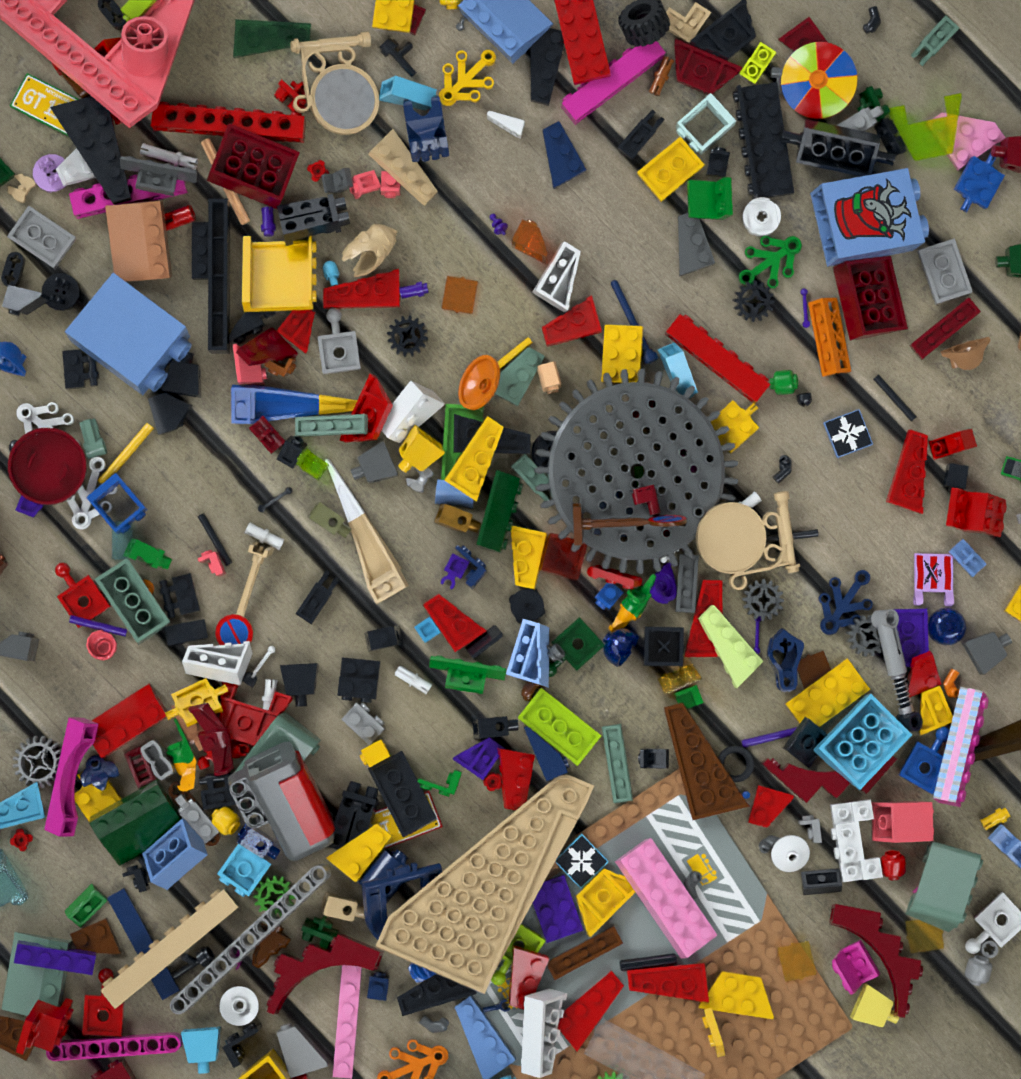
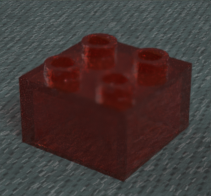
M548 534L539 571L577 581L587 545L583 543L579 550L572 552L570 549L574 539L566 537L560 540L558 534Z

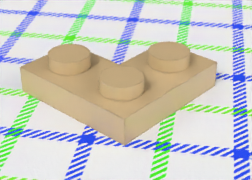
M696 2L686 17L669 7L666 11L670 19L668 31L687 44H690V41L698 34L711 15V12Z

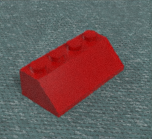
M150 683L92 720L98 723L93 746L101 758H106L167 718L165 715L167 710Z

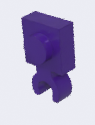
M452 553L444 571L448 572V575L441 579V584L443 585L446 580H450L452 582L450 589L452 590L455 587V578H462L470 562Z

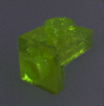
M309 449L302 452L297 459V466L317 481H319L329 467L328 463L314 455Z

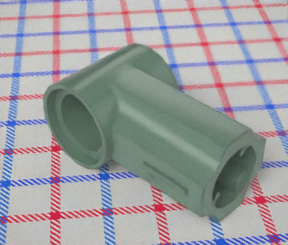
M94 418L80 422L85 442L83 446L87 458L91 459L107 454L106 445L103 438H101L97 420Z

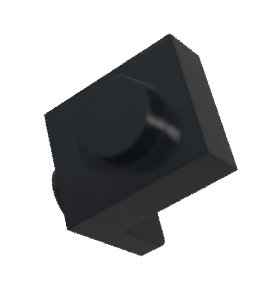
M640 749L638 755L640 768L669 769V749Z

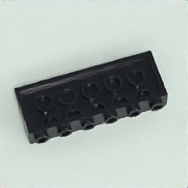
M777 82L746 87L737 85L735 91H733V101L738 106L736 120L740 121L741 125L738 132L740 140L743 139L744 147H741L742 157L746 158L747 165H744L745 176H749L750 184H747L748 194L752 195V200L759 197L772 198L794 194L787 143L781 142L784 124Z

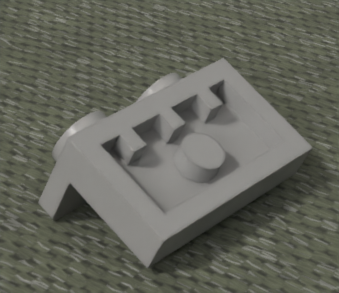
M356 702L342 720L368 745H371L385 730L383 727L385 723L377 715L373 717L369 713L370 708L363 702L361 704Z

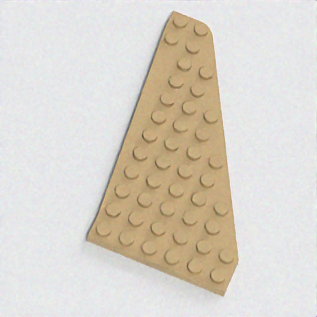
M561 775L554 778L392 913L385 923L376 947L485 995L494 972L583 812L594 785L570 775Z

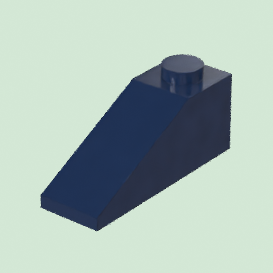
M528 726L524 727L546 781L568 773L566 768L570 766L566 757H561L554 748Z

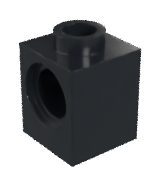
M953 463L947 464L943 488H948L949 492H951V488L966 489L969 466Z

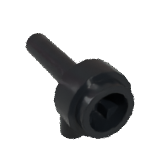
M389 37L379 47L381 49L380 52L385 57L390 54L412 78L417 72L403 56L413 48V45L408 42L397 51L396 48L399 44L395 39L392 40Z
M202 946L195 951L196 958L183 953L181 959L186 964L172 972L173 977L177 979L199 964L207 967L215 959L211 948Z

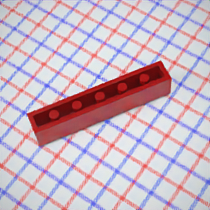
M679 314L667 329L665 335L750 402L756 403L770 386V383H768L769 379L761 373L758 375L754 372L753 366L748 362H741L738 359L739 356L734 351H727L720 340L717 338L713 340L709 337L708 331L700 326L698 328L693 324L694 321L689 316Z

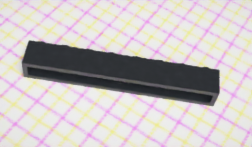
M208 199V351L211 354H230V341L228 339L230 336V202L228 199Z

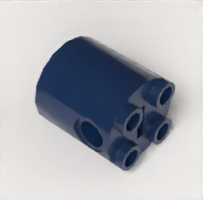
M383 848L358 880V883L362 886V882L385 877L387 869H392L394 873L393 868L406 865V861L409 858L399 849L390 852L388 849ZM404 882L385 887L386 904Z

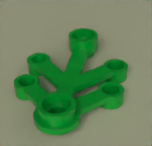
M765 235L760 239V245L763 248H768L769 246L782 248L777 252L759 250L752 246L747 247L744 251L746 258L758 257L766 260L752 270H743L738 278L740 284L745 286L743 276H748V282L751 285L754 277L771 266L770 278L767 280L766 285L770 289H775L779 283L777 277L780 259L787 255L786 267L782 270V276L784 278H791L794 274V257L802 248L801 240L795 236L780 240ZM768 239L769 244H763L762 240ZM794 243L795 249H790L789 244ZM747 250H753L754 254L752 256L748 255ZM789 269L791 275H786L785 270ZM774 280L776 282V285L771 286L769 284V281Z

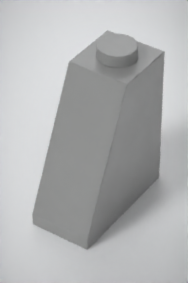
M291 1023L280 1026V1030L277 1031V1037L290 1078L329 1065L325 1055L297 1024L292 1026Z

